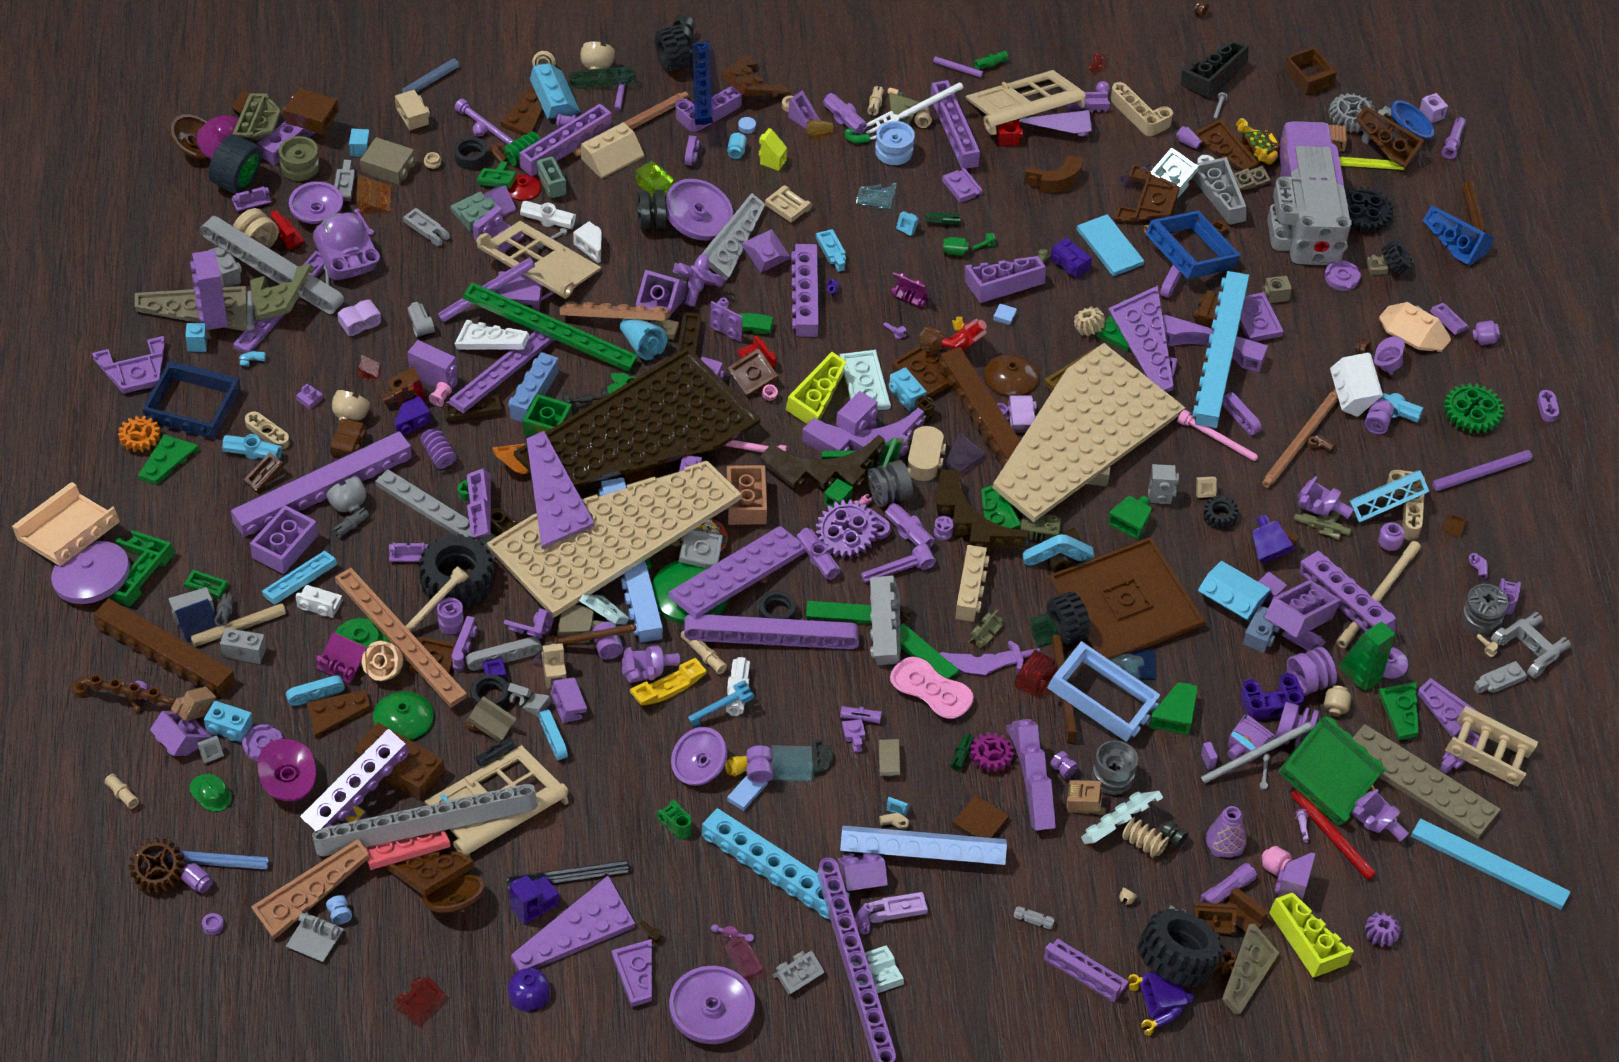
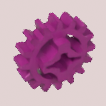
M986 732L985 737L979 734L978 739H973V745L970 747V759H974V765L979 764L980 770L986 768L987 773H989L990 769H993L997 773L998 768L1004 771L1005 765L1010 766L1011 760H1013L1014 747L1010 745V740H1004L1005 735L998 737L997 732H994L993 736Z

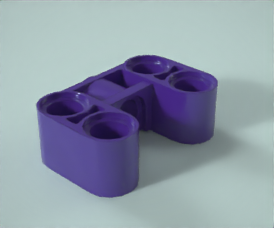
M1285 673L1281 676L1278 689L1275 692L1263 693L1257 681L1248 679L1243 682L1240 693V701L1245 714L1255 721L1281 717L1286 702L1299 705L1300 712L1304 699L1298 679L1291 673Z

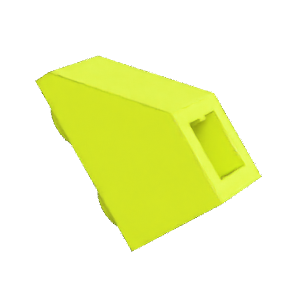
M768 128L759 140V144H761L759 151L760 164L779 171L787 160V147L775 132Z

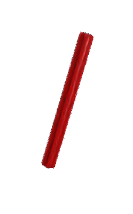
M1295 789L1291 793L1292 798L1302 809H1306L1309 817L1367 880H1371L1376 875L1373 868L1321 811Z

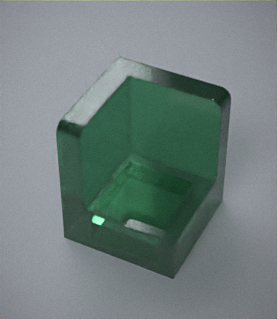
M1049 614L1030 618L1029 632L1037 647L1051 644L1052 636L1057 635V629Z

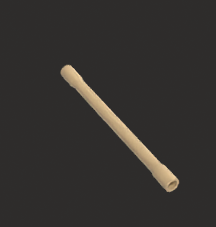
M1412 541L1401 558L1371 596L1373 599L1381 601L1408 563L1421 549V545L1418 542ZM1354 621L1337 640V645L1343 649L1347 648L1360 629Z

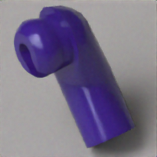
M830 278L826 284L827 291L834 296L838 293L839 282Z

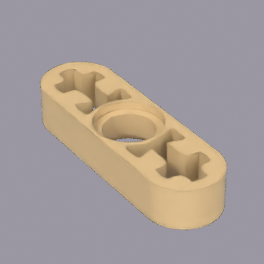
M250 412L245 416L246 427L268 443L282 446V450L289 446V435L258 412ZM266 428L272 429L270 433L262 432Z

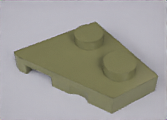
M893 93L889 94L890 111H893L896 115L920 103ZM917 112L901 119L900 122L910 126Z

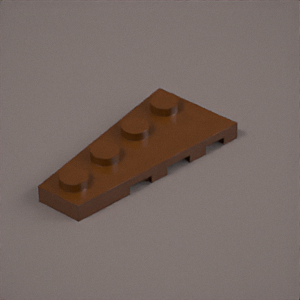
M1222 119L1194 132L1202 140L1201 145L1220 158L1227 157L1229 164L1238 171L1247 168L1250 171L1259 167V162Z

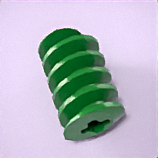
M529 132L527 135H523L516 141L507 144L504 148V153L508 158V162L512 166H515L517 162L520 163V152L541 140V138L535 132Z

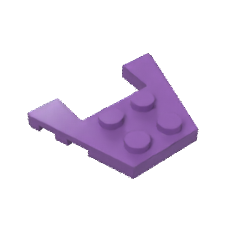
M164 336L147 340L151 353L148 355L113 363L109 349L92 353L93 359L123 394L153 387L158 382L162 372L165 346Z

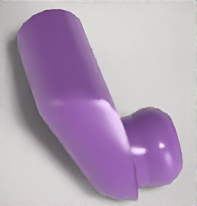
M1477 553L1470 554L1469 562L1478 570V578L1481 580L1487 579V561Z
M865 903L855 915V923L861 934H867L870 931L871 925L868 915L872 912L873 908L868 903Z

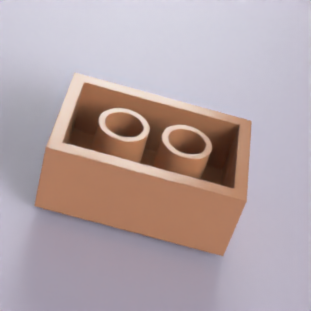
M765 465L727 466L726 479L742 494L741 500L728 507V525L766 524Z

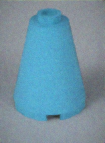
M641 319L622 320L620 330L641 359L652 360L654 359L653 356L657 353L660 355L663 352L668 340L663 328Z

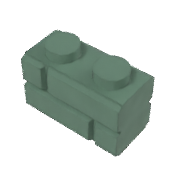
M551 156L538 160L537 174L549 198L552 199L565 195L566 180L555 158Z

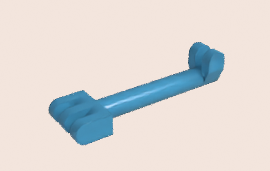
M743 680L733 685L734 693L688 716L693 728L701 727L700 719L740 699L742 704L752 700L754 694L749 686H747L746 681Z

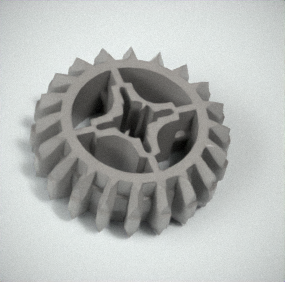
M1346 93L1345 96L1340 94L1339 97H1335L1330 105V121L1333 122V125L1346 126V130L1350 134L1352 131L1358 134L1359 131L1364 132V129L1356 121L1357 116L1365 105L1374 111L1375 106L1372 105V101H1367V97L1362 98L1361 94L1359 96L1354 93L1352 95Z

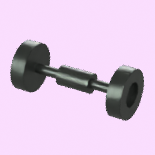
M601 388L602 396L592 397V395L579 396L577 399H570L569 392L562 393L563 402H580V404L591 403L593 400H600L609 393L608 388Z

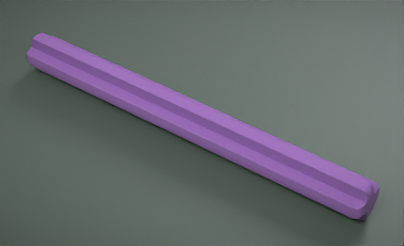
M527 258L482 287L494 292L534 268L535 264L531 258ZM462 298L439 312L438 316L442 322H445L473 305V303Z
M1525 450L1434 480L1432 486L1435 491H1439L1530 461L1533 456L1530 450Z

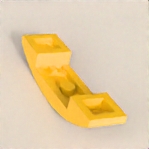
M693 658L679 665L678 671L651 684H648L646 681L630 689V693L640 705L658 703L677 695L696 683L707 673V670L696 658Z

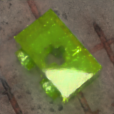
M653 161L635 170V182L643 190L648 191L652 198L654 190H664L666 196L670 187L675 184L673 177L665 173Z

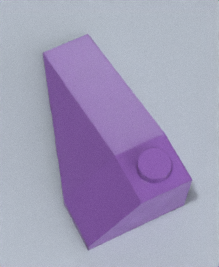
M1089 110L1020 118V122L1078 133V136L1088 135V131H1091Z

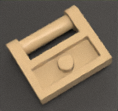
M786 185L765 200L767 207L791 223L804 212L810 211L813 205L808 200L805 201L791 192L790 188Z

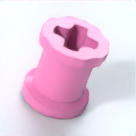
M439 382L434 393L429 395V401L435 406L442 407L445 398L452 393L451 387L444 382Z

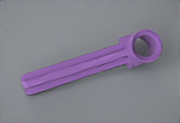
M920 544L913 549L911 556L863 572L861 576L863 581L868 583L871 577L888 576L913 566L922 570L929 569L936 563V560L928 545Z

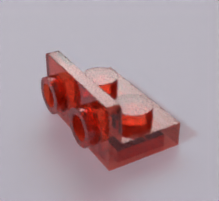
M428 975L422 979L417 977L410 984L412 989L408 993L403 991L395 999L397 1003L393 1008L395 1010L399 1008L413 1024L445 994Z

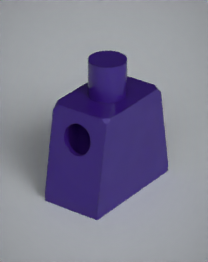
M1262 515L1256 519L1259 528L1253 530L1252 533L1257 556L1262 564L1296 550L1277 520L1270 523L1267 515Z

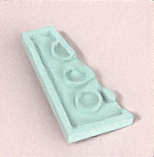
M1160 791L1136 792L1132 794L1127 803L1119 804L1115 807L1116 811L1103 816L1099 824L1088 827L1085 830L1087 833L1081 836L1084 844L1097 842L1115 830V824L1121 825L1132 819L1130 814L1144 811L1149 807L1147 803L1150 801L1158 802L1163 796Z

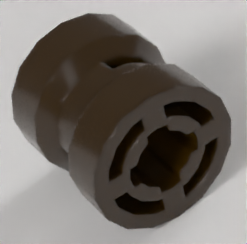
M928 396L917 398L915 410L917 408L923 410L924 422L930 421L933 417L934 401Z

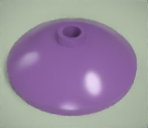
M325 182L303 184L296 188L289 198V208L292 215L302 222L311 224L322 223L328 216L340 213L343 207L341 192L335 186Z
M699 727L690 730L679 739L673 749L671 765L674 774L683 783L692 786L710 782L721 772L727 759L726 742L722 735L714 729Z

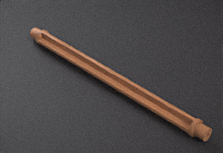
M686 91L681 94L678 93L624 123L632 130L676 107L678 100L688 99L689 95ZM581 145L573 150L575 157L581 155Z
M1336 389L1329 393L1324 402L1264 477L1265 479L1262 482L1264 487L1268 488L1271 484H1274L1339 400Z

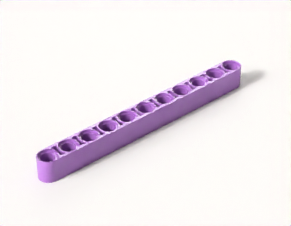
M824 858L820 861L817 876L873 1062H883L880 1059L882 1057L888 1058L890 1062H895L896 1053L838 864L832 858ZM824 869H830L832 872H825ZM834 887L837 891H832L829 888ZM834 906H841L843 909L839 910ZM845 924L849 928H842L840 925ZM846 943H852L854 947H849ZM851 962H858L860 965L855 966ZM857 981H864L866 984L860 985ZM863 1000H870L872 1004H866ZM869 1019H875L878 1023H871ZM876 1038H880V1039H882L884 1042H883V1043H878V1042L875 1041V1039H876Z

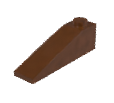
M1366 105L1356 118V121L1389 159L1404 168L1413 163L1423 149L1424 140Z

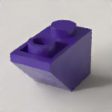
M420 396L402 404L394 423L395 433L400 431L402 435H406L431 424L430 411Z

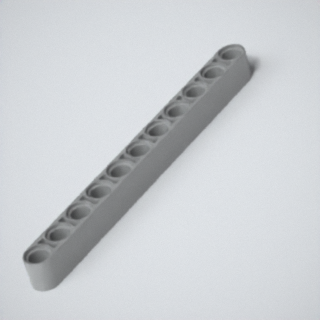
M523 784L321 828L314 831L312 838L317 855L328 856L335 854L359 839L364 847L374 846L529 812L537 808L538 802L534 786Z

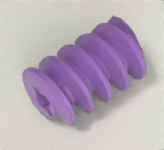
M428 429L422 434L420 438L421 443L436 468L444 469L455 462L457 455L450 447V443L447 442V438L442 431Z

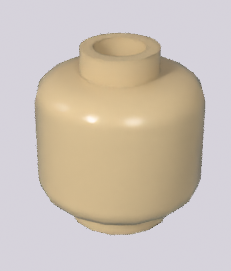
M1333 686V688L1327 690L1324 708L1329 711L1330 715L1339 717L1341 714H1346L1349 711L1352 696L1348 689L1342 686Z

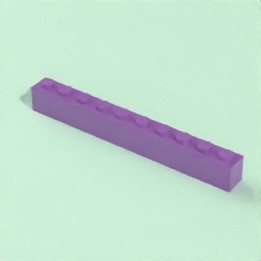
M399 431L232 509V521L243 537L254 534L263 529L284 505L298 512L305 510L309 506L325 500L327 492L338 483L342 486L346 484L345 480L354 477L364 481L412 458L411 446Z

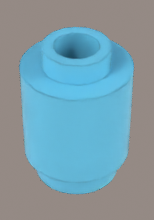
M733 133L730 136L727 152L731 158L739 159L744 155L747 143L745 135Z

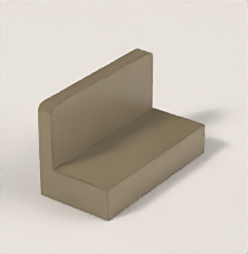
M482 697L466 721L500 743L509 728L515 723L516 718L487 698Z

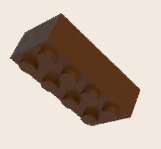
M377 722L353 749L354 762L389 728ZM391 730L407 745L410 751L403 761L398 762L393 767L392 772L388 776H384L382 780L421 801L445 773L444 760ZM385 753L382 758H387L390 753ZM376 767L370 768L368 772L372 773Z

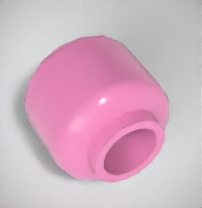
M1273 846L1262 854L1263 868L1278 877L1280 870L1285 871L1286 864L1293 861L1291 854L1278 846Z

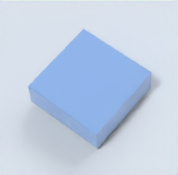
M999 304L993 320L1011 325L1017 309Z

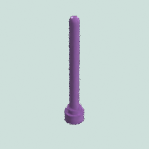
M463 98L455 104L457 112L467 114L475 121L484 123L491 133L506 144L514 141L473 111L469 102Z

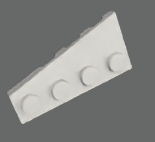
M466 320L455 342L456 349L519 350L525 348L529 334L527 331L512 328L503 330L500 326L488 327L485 323L473 324L472 321Z

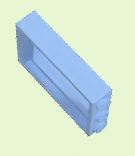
M1082 641L1056 672L1047 687L1126 742L1131 735L1135 737L1141 729L1139 725H1144L1150 717L1148 713H1153L1159 705L1157 703L1160 696L1159 693ZM1081 662H1084L1144 703L1129 724L1067 682Z

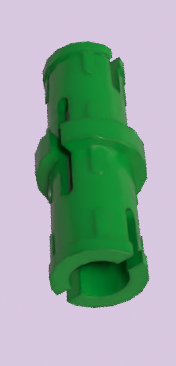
M1006 51L988 54L984 58L974 60V63H977L974 64V67L977 70L995 67L996 64L1008 61V58H1005L1008 57Z

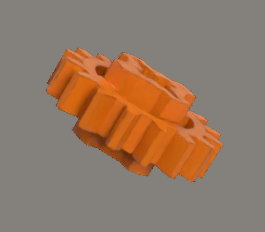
M135 416V420L128 418V423L123 422V427H119V441H121L122 446H126V450L133 448V452H136L137 449L143 452L144 448L151 450L150 446H156V441H160V428L157 422H153L152 418L146 420V416H143L142 419Z

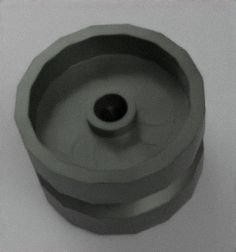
M654 190L653 201H651L648 191H638L637 210L640 229H650L652 227V218H654L656 229H665L666 204L664 190Z

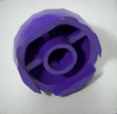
M524 968L517 971L511 977L508 984V997L512 1006L524 1012L543 1008L548 1003L550 997V984L545 974L533 968Z

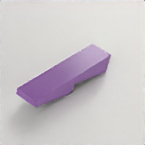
M483 468L467 474L470 504L467 505L471 537H474L475 540L491 534V474Z

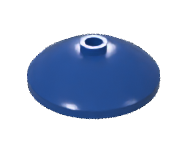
M1402 100L1393 102L1391 105V115L1396 124L1423 140L1431 139L1434 135V127L1418 108Z

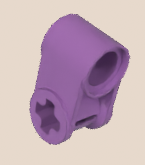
M1501 578L1499 588L1505 592L1508 598V607L1505 615H1511L1515 610L1521 582L1514 583Z

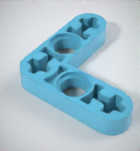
M1057 535L1025 550L1022 555L1025 565H1036L1059 553L1077 561L1085 562L1094 558L1093 547L1068 535Z

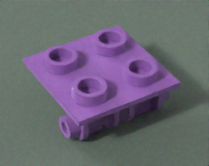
M721 298L717 303L711 301L710 327L741 342L743 316L727 308L729 302L726 298Z

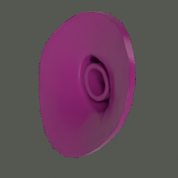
M221 115L203 125L197 134L196 140L201 152L209 159H212L221 141L233 134L239 119L229 115Z
M277 739L269 742L261 750L258 757V774L262 787L270 796L282 801H297L307 796L313 789L316 780L315 761L309 748L298 741L290 739Z

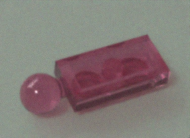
M726 926L722 930L721 936L725 942H728L725 944V949L741 976L748 980L762 974L763 967L745 937L737 939V929L733 926Z

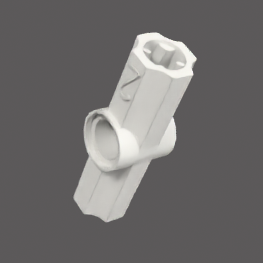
M523 201L520 210L521 216L539 220L546 227L558 225L572 229L576 219V214L558 210L551 203L540 205Z
M738 657L733 659L731 677L728 679V695L735 692L733 685L743 680L749 686L750 661L746 660V658ZM740 699L726 705V712L732 716L743 714L745 704H742Z

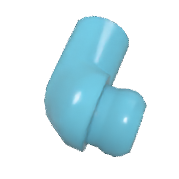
M251 351L242 354L239 357V364L241 366H249V360L265 361L266 352Z

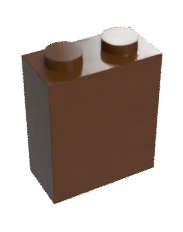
M299 88L292 95L290 102L283 109L285 123L323 135L339 112L338 99L303 88Z

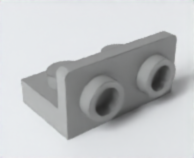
M812 950L806 954L804 951L799 952L793 956V962L788 964L785 961L777 966V972L772 974L774 978H779L788 995L824 973Z

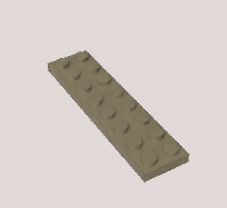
M1366 724L1353 737L1354 741L1364 746L1373 758L1380 760L1383 767L1387 769L1384 773L1380 774L1379 777L1476 839L1482 836L1499 815L1500 808Z

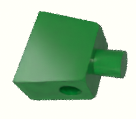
M1128 496L1109 512L1108 525L1139 541L1151 516L1152 508L1148 506L1150 504L1149 498L1141 496L1137 500L1132 496Z

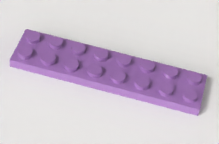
M779 526L669 591V598L696 619L806 553L805 548L797 538Z

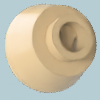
M548 51L536 53L532 60L533 66L550 63L553 66L556 65L554 56Z

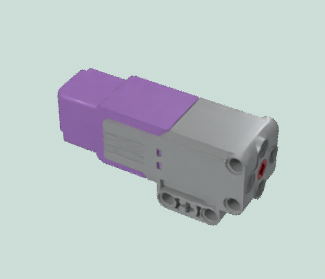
M1287 122L1284 125L1280 141L1281 173L1280 177L1276 180L1273 193L1275 204L1270 206L1267 218L1271 246L1277 251H1290V258L1296 264L1329 265L1332 262L1338 263L1342 261L1344 251L1348 247L1347 238L1351 227L1338 149L1336 145L1332 144L1330 128L1325 122Z

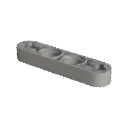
M529 637L472 652L466 656L465 660L470 670L483 669V661L502 658L503 663L536 655L541 652L542 645L538 637Z

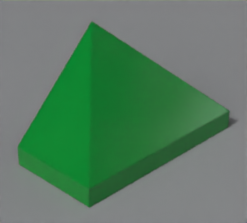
M892 438L885 443V450L879 455L880 466L886 468L888 463L897 460L904 438Z

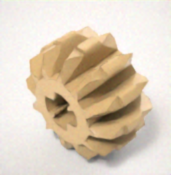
M1098 307L1084 308L1083 311H1078V314L1074 316L1075 328L1081 335L1086 334L1087 337L1090 334L1095 335L1096 332H1101V328L1105 327L1104 314Z

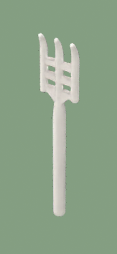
M957 83L903 111L899 115L890 111L868 122L867 127L877 124V127L866 131V133L876 132L879 126L882 125L880 124L882 120L884 123L900 121L961 90L963 84ZM876 135L873 136V137H870V140H875V139H876Z

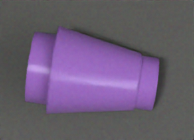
M1182 126L1176 134L1179 142L1196 150L1202 143V140L1189 127Z

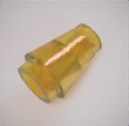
M817 119L808 120L806 125L807 134L816 136L832 133L833 123Z

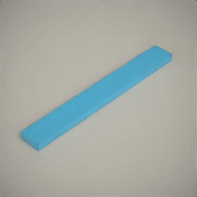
M1421 818L1412 832V838L1562 910L1571 892Z

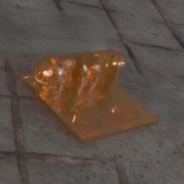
M358 175L357 208L360 211H364L368 206L390 212L391 185Z

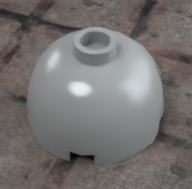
M357 477L345 480L346 484L342 486L338 483L327 492L326 495L329 503L337 511L355 513L360 510V506L366 498V490L361 479Z

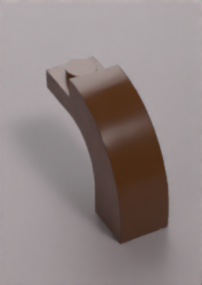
M1066 155L1064 164L1060 168L1051 171L1027 167L1024 184L1040 187V192L1042 193L1065 191L1079 180L1084 158Z

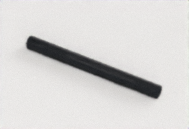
M625 860L526 875L531 881L545 876L550 883L627 873L630 871V865ZM526 875L507 877L506 882L508 889L509 885L514 880L518 878L521 879Z

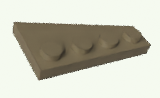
M1249 924L1222 998L1234 1014L1242 1012L1279 954L1255 924Z

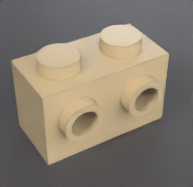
M415 90L395 95L396 109L409 131L429 124L428 117H430V111L427 106L423 105L422 97L418 96Z

